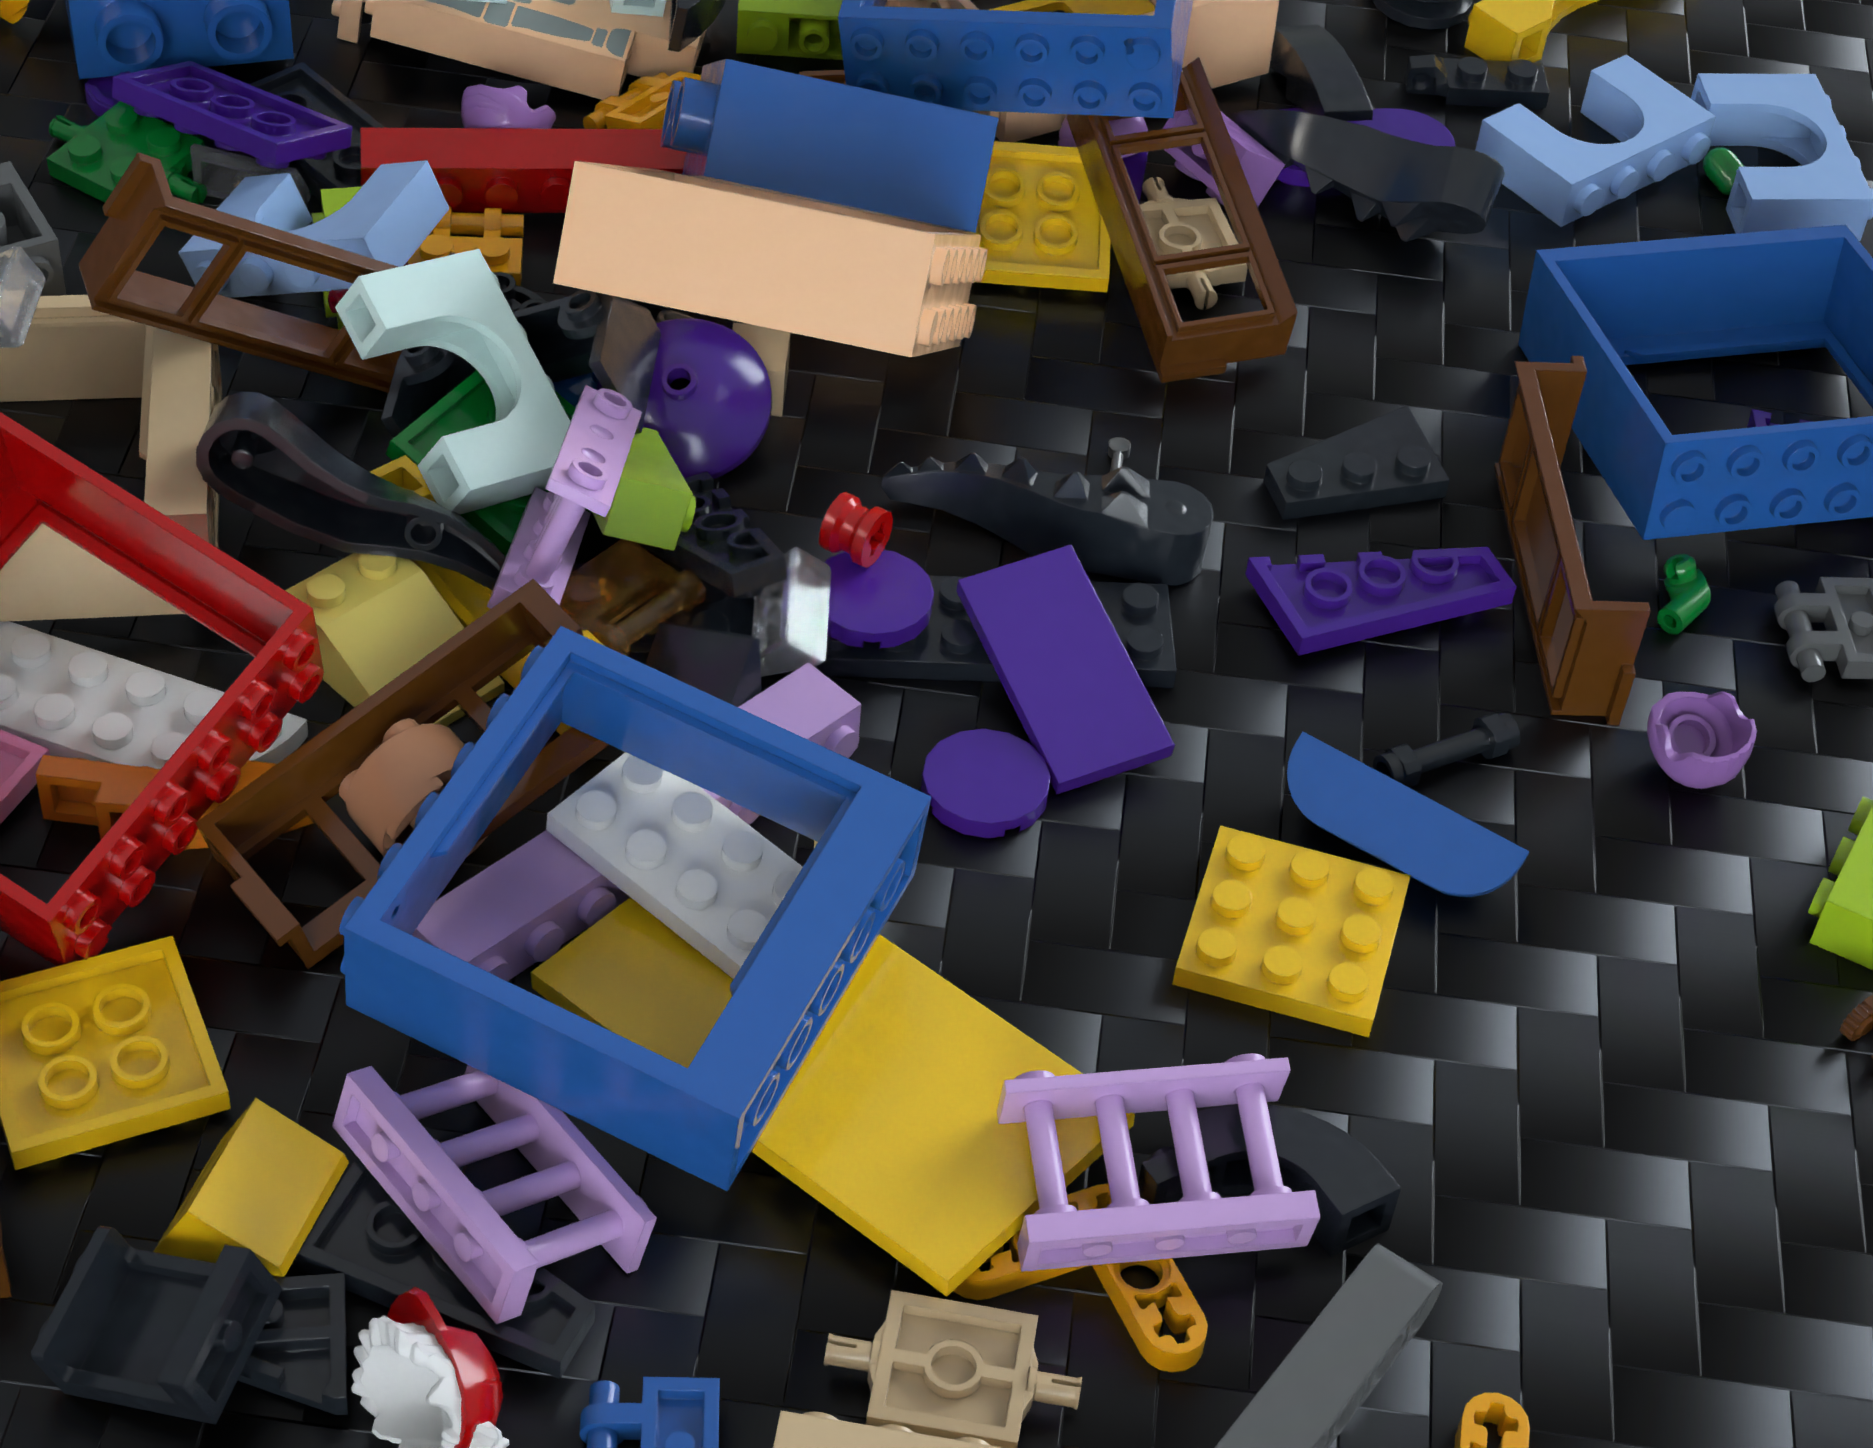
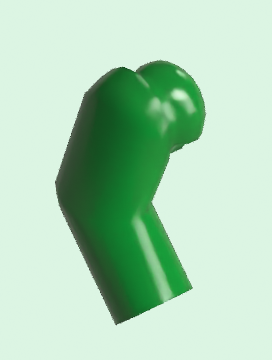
M1717 147L1706 154L1703 161V169L1721 194L1730 196L1738 167L1745 166L1731 150Z
M1678 554L1670 557L1663 567L1664 573L1667 576L1664 584L1671 601L1658 612L1657 620L1660 627L1668 634L1675 635L1682 632L1708 607L1711 601V593L1702 571L1696 569V560L1688 554Z

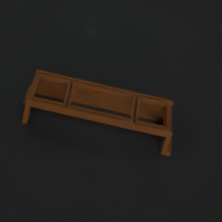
M1199 57L1182 68L1175 112L1188 110L1193 125L1114 136L1109 121L1133 117L1067 114L1066 117L1161 383L1222 374L1226 371V363L1284 355L1298 314ZM1201 144L1239 244L1158 256L1121 155ZM1247 264L1264 310L1182 322L1165 275Z
M139 152L136 154L102 207L105 216H109L108 220L78 264L92 310L376 390L389 392L397 360L402 350L362 360L345 326L338 330L218 295V292L247 251L350 283H354L358 276L398 266L173 197L161 160ZM164 226L223 244L195 287L136 271V268Z
M1571 356L1570 363L1514 361L1520 383L1517 388L1499 461L1495 463L1494 469L1550 714L1605 716L1607 725H1620L1636 675L1634 662L1651 610L1649 602L1593 601L1560 469L1587 374L1584 357Z
M534 579L527 582L195 823L218 863L220 862L235 880L230 885L233 892L280 947L288 942L308 970L344 943V936L340 934L339 928L347 907L356 896L365 899L378 881L377 875L380 864L325 803L339 793V787L343 779L352 771L359 769L366 758L383 744V737L387 730L393 724L403 719H414L419 725L433 724L458 706L484 733L491 708L476 693L478 690L532 652L536 646L545 648L560 626L583 636L581 627ZM573 727L569 728L540 751L477 843L609 744ZM308 816L363 878L364 882L301 927L299 922L246 860Z

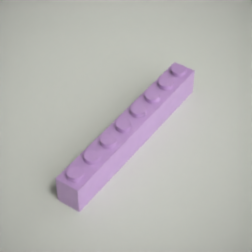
M809 662L738 707L844 757L849 758L858 748L861 703ZM702 788L748 825L759 817V814ZM545 830L436 900L412 936L505 981H509L534 963L549 959L564 943L594 925L630 896Z

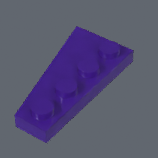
M1488 547L1413 550L1411 559H1393L1383 556L1381 551L1358 552L1356 561L1327 563L1323 554L1298 555L1297 564L1272 565L1270 556L1249 557L1245 573L1298 656L1512 604L1517 587Z

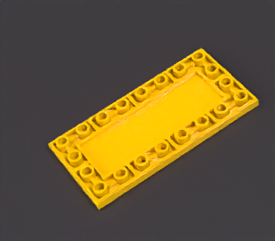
M631 897L531 971L532 988L551 1003L686 1068L691 1064L732 997L729 988L733 978ZM879 934L753 1147L752 1152L947 1297L1022 1228L1025 1215H1032L1039 1210L1026 1122L998 1124L997 1108L1004 1080H1013L1023 1073L1037 1070L1049 1071L1055 1076L1083 1073ZM1126 1113L1128 1129L1134 1126L1135 1113ZM1097 1116L1055 1119L1066 1187L1103 1154Z

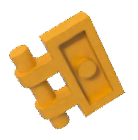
M678 71L670 77L664 72H660L653 77L643 76L629 85L628 92L619 97L609 96L595 105L594 112L583 118L584 128L662 129L673 80L682 82L684 77L700 80L701 75Z
M449 207L450 209L431 231V235L427 236L408 260V264H414L448 256L450 252L457 254L480 249L492 272L508 273L514 277L516 285L521 286L523 238H503L502 236L524 237V215L502 214V208H485L484 213L452 212V207ZM452 235H484V236H483V237H459V236H452Z

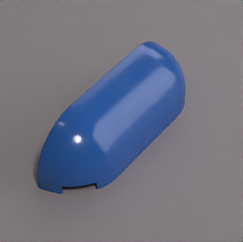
M1303 731L1291 751L1287 767L1288 786L1295 804L1308 820L1321 829L1436 891L1457 897H1475L1493 892L1512 879L1529 855L1528 850Z

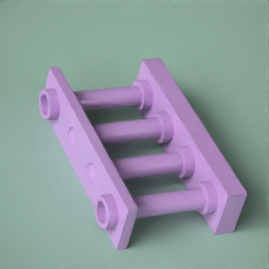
M585 385L545 487L549 492L535 487L525 507L487 604L488 608L492 609L532 579L560 605L591 515L585 508L606 517L642 414L641 411L633 408L632 403L622 394L605 388L596 390Z
M1250 1053L1232 1057L1224 1063L1055 1076L1049 1071L1037 1070L1023 1073L1013 1080H1004L997 1108L998 1124L1026 1122L1039 1202V1210L1032 1215H1025L1017 1242L1021 1272L1307 1246L1321 1218L1315 1190L1292 1192L1291 1188L1283 1186L1267 1102H1276L1280 1098L1291 1071L1288 1057L1265 1059L1260 1054ZM1238 1104L1254 1192L1249 1196L1221 1198L1219 1194L1212 1192L1197 1108ZM1168 1110L1183 1198L1178 1202L1149 1204L1147 1200L1140 1198L1126 1113ZM1097 1116L1112 1203L1106 1208L1077 1211L1076 1207L1068 1204L1055 1119Z
M467 1065L464 1075L402 1095L393 1091L372 1066L347 1073L332 1127L496 1324L520 1316L536 1270L561 1259L602 1245L626 1274L638 1270L657 1217L649 1210L644 1200L634 1193L563 1111ZM477 1101L496 1124L440 1143L438 1140L433 1139L418 1120ZM518 1148L538 1172L481 1191L474 1187L459 1167ZM559 1196L580 1221L523 1241L514 1234L501 1216Z

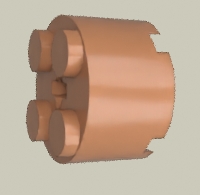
M410 718L400 720L387 730L383 737V744L366 758L359 769L349 773L340 784L339 796L346 803L349 817L383 857L393 844L400 843L404 845L415 829L416 816L426 797L431 792L440 794L451 779L454 761L465 744L447 726L432 723L419 725L414 719ZM485 837L483 840H481L479 843H477V844L472 848V850L470 851V853L468 854V856H469L473 851H475V850L482 844V842H483L487 837Z

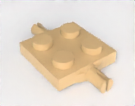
M1151 177L1143 183L1142 191L1148 201L1140 204V208L1158 256L1238 244L1216 198L1195 200L1173 198L1169 195L1165 183L1160 177H1156L1155 182L1154 178ZM1245 263L1165 276L1170 289H1189L1196 307L1203 310L1204 304L1206 309H1209L1218 300V296L1212 286L1245 282L1248 267Z
M895 1290L891 1291L886 1321L875 1334L873 1342L835 1336L829 1333L824 1357L825 1366L832 1365L868 1372L867 1380L871 1397L866 1425L877 1427L886 1424L901 1425L909 1428L914 1433L949 1439L974 1437L989 1443L991 1446L1003 1448L1018 1447L1021 1422L1030 1411L1032 1401L1066 1406L1077 1410L1082 1377L1075 1378L1037 1371L1038 1360L1034 1350V1341L1039 1315Z

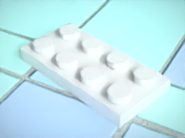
M626 752L547 813L546 830L733 979L803 868L699 786Z

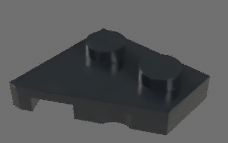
M336 1273L274 1278L282 1287V1291L237 1381L335 1415L348 1414L345 1274Z

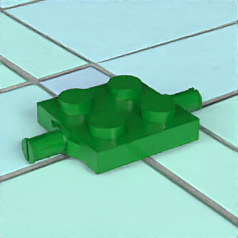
M121 101L88 126L76 124L62 115H57V120L55 118L52 119L49 125V134L66 143L46 158L50 176L105 203L139 152L161 160L172 195L196 204L204 202L207 195V187L187 177L191 170L207 158L203 140L190 134L179 132L174 129V126L157 118L141 116L134 112V107Z

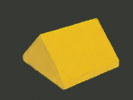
M255 1098L220 1140L153 1252L216 1263L224 1245L251 1249L272 1276L285 1277L349 1162L343 1152Z

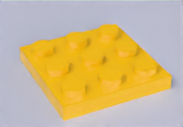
M994 141L976 233H973L981 235L979 247L987 249V260L981 282L977 283L1107 293L1110 275L1111 240L1100 214L1078 148Z
M1220 826L1177 961L1172 985L1369 1038L1411 876Z
M173 936L97 955L87 960L82 959L0 981V1122L15 1170L231 1109L227 1085Z

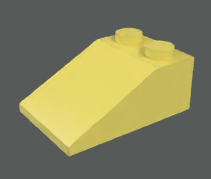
M352 553L285 590L313 608L324 669L323 680L353 707L358 706L464 629V626L424 571L410 559ZM497 676L476 693L486 703L505 692L504 682L500 676ZM456 706L433 724L448 726L466 714Z

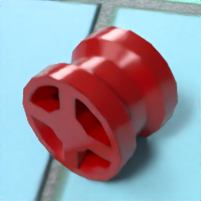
M843 492L832 502L822 521L819 532L820 547L832 553L847 552L850 554L852 562L868 568L880 557L889 540L893 525L892 512L878 506L868 509L862 506L860 498Z

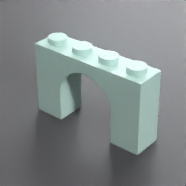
M480 249L358 276L335 308L362 360L412 347H438L453 352L469 362L482 375L492 392L496 407L495 422L442 436L417 465L436 503L461 515L530 495L535 487L546 490L545 487L568 430L570 420L555 393L551 379L545 374L528 342L525 329L514 316L501 291L498 278L490 270Z

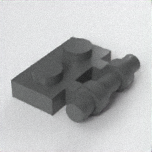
M1820 577L1815 593H1801L1798 584L1790 580L1777 585L1775 594L1778 601L1774 606L1775 615L1780 627L1788 632L1789 640L1786 643V650L1791 664L1799 668L1803 680L1815 682L1822 679L1826 674L1823 661H1836L1841 678L1873 679V578ZM1811 623H1824L1826 631H1813Z

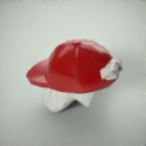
M414 1287L399 1295L390 1306L387 1317L372 1318L369 1322V1330L363 1329L358 1333L362 1345L355 1347L353 1352L361 1367L355 1369L352 1374L354 1383L351 1390L353 1393L362 1396L360 1404L376 1418L372 1426V1433L379 1439L399 1444L398 1448H506L509 1446V1440L504 1438L501 1430L496 1427L503 1400L500 1374L493 1357L476 1333L445 1325L427 1292Z

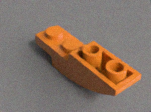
M43 755L35 773L43 819L98 826L101 840L160 769L148 766L139 767L91 761L83 758ZM248 760L241 768V777L236 788L226 800L267 772L276 763ZM213 802L212 805L208 808V810L203 814V816L200 819L209 814L222 803L218 804L216 802ZM306 816L286 832L313 824L314 822ZM199 829L186 849L209 848Z

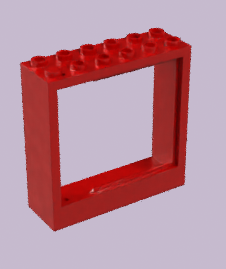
M0 412V570L38 527L44 524L254 657L47 904L0 874V929L55 966H60L82 959L87 960L90 957L97 956L109 940L107 935L112 929L111 925L127 906L133 908L145 899L154 885L156 879L155 872L171 853L178 855L188 847L198 830L195 823L198 822L213 802L222 803L231 795L240 780L241 768L256 751L262 753L274 743L281 731L282 719L297 701L304 703L312 697L323 679L324 669L314 611L311 606Z

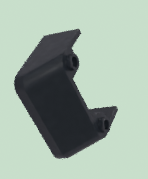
M582 289L569 297L513 312L517 321L525 329L528 342L542 369L549 376L552 383L594 372L602 388L622 394L632 403L633 408L642 412L635 435L642 433L661 336L660 329L647 308L622 297ZM418 346L402 350L397 360L381 417L393 438L396 437L473 374L476 369L462 357L442 348Z

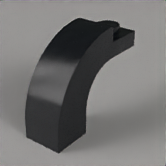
M1238 1104L1217 1106L1198 1111L1212 1192L1220 1196L1233 1193L1251 1194L1254 1192V1186ZM1267 1105L1283 1186L1291 1188L1292 1192L1315 1190L1321 1218L1313 1235L1329 1256L1332 1257L1388 1231L1401 1187L1381 1162L1359 1141L1329 1122L1294 1109ZM1166 1146L1157 1150L1141 1164L1138 1180L1140 1198L1147 1200L1149 1204L1178 1202L1183 1198L1174 1146Z

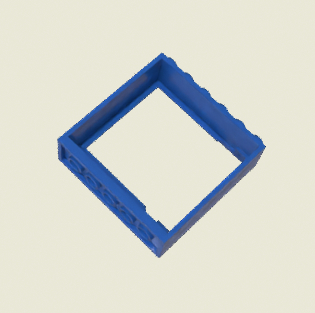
M887 0L842 1L838 22L846 85L969 111L1174 118L1193 0H1156L1154 16L885 7Z
M1846 224L1536 250L1518 345L1529 362L1570 363L1571 356L1584 357L1587 374L1572 424V430L1643 540L1873 517V416L1672 435L1625 366L1826 347L1873 409V258Z
M560 626L545 648L536 646L532 650L522 669L521 682L511 696L503 693L496 700L489 713L486 730L476 744L467 742L462 747L454 761L451 779L440 794L431 792L426 797L416 816L415 829L404 845L395 843L387 851L378 870V881L366 898L356 896L347 907L339 928L340 934L344 936V957L340 971L345 974L346 1006L728 1191L915 875L931 796ZM561 722L818 842L731 982L729 989L732 997L688 1068L412 936Z

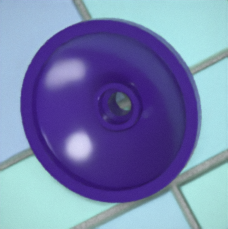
M679 318L658 322L656 324L660 329L661 336L643 427L657 430L684 478L706 471L713 479L723 476L742 464L754 452L768 428L772 412V391L766 367L750 343L723 325L693 318ZM678 378H685L690 381L689 385L682 390H675L670 387V384ZM599 381L597 384V390L602 389V386Z

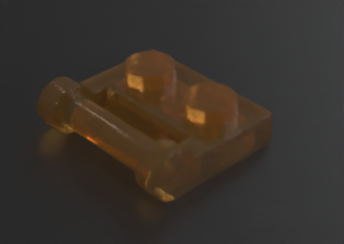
M621 539L570 574L559 606L582 630H588L604 646L627 656L631 652V645L659 626V623L665 622L680 610L689 612L705 601L706 590L703 583L694 573L688 570H683L679 573L637 543ZM658 594L657 597H655L653 600H651L643 607L635 611L633 614L625 618L623 621H621L617 625L614 624L618 620L626 616L628 613L636 609L638 606L646 602L648 599Z

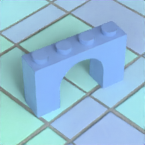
M1624 55L1591 70L1580 113L1620 140V143L1595 144L1571 138L1559 132L1518 103L1482 120L1475 151L1484 153L1499 162L1505 172L1502 184L1562 227L1583 216H1589L1595 210L1618 199H1624L1631 193L1653 182L1661 181L1682 168L1700 162L1710 149V135L1716 116L1628 55Z
M1698 73L1691 99L1716 116L1710 135L1711 146L1764 147L1788 155L1802 165L1795 167H1738L1726 206V211L1735 233L1846 224L1855 237L1861 241L1867 220L1873 218V189L1868 186L1861 171L1860 160L1857 156H1854L1846 139L1845 128L1839 124L1832 110L1831 99L1829 95L1824 93L1816 74Z
M428 160L381 164L346 205L330 216L311 225L309 224L312 222V217L290 173L245 177L216 210L401 267L411 258L450 208ZM193 235L178 253L196 285L223 244ZM247 251L218 292V295L235 298L349 289L353 283Z

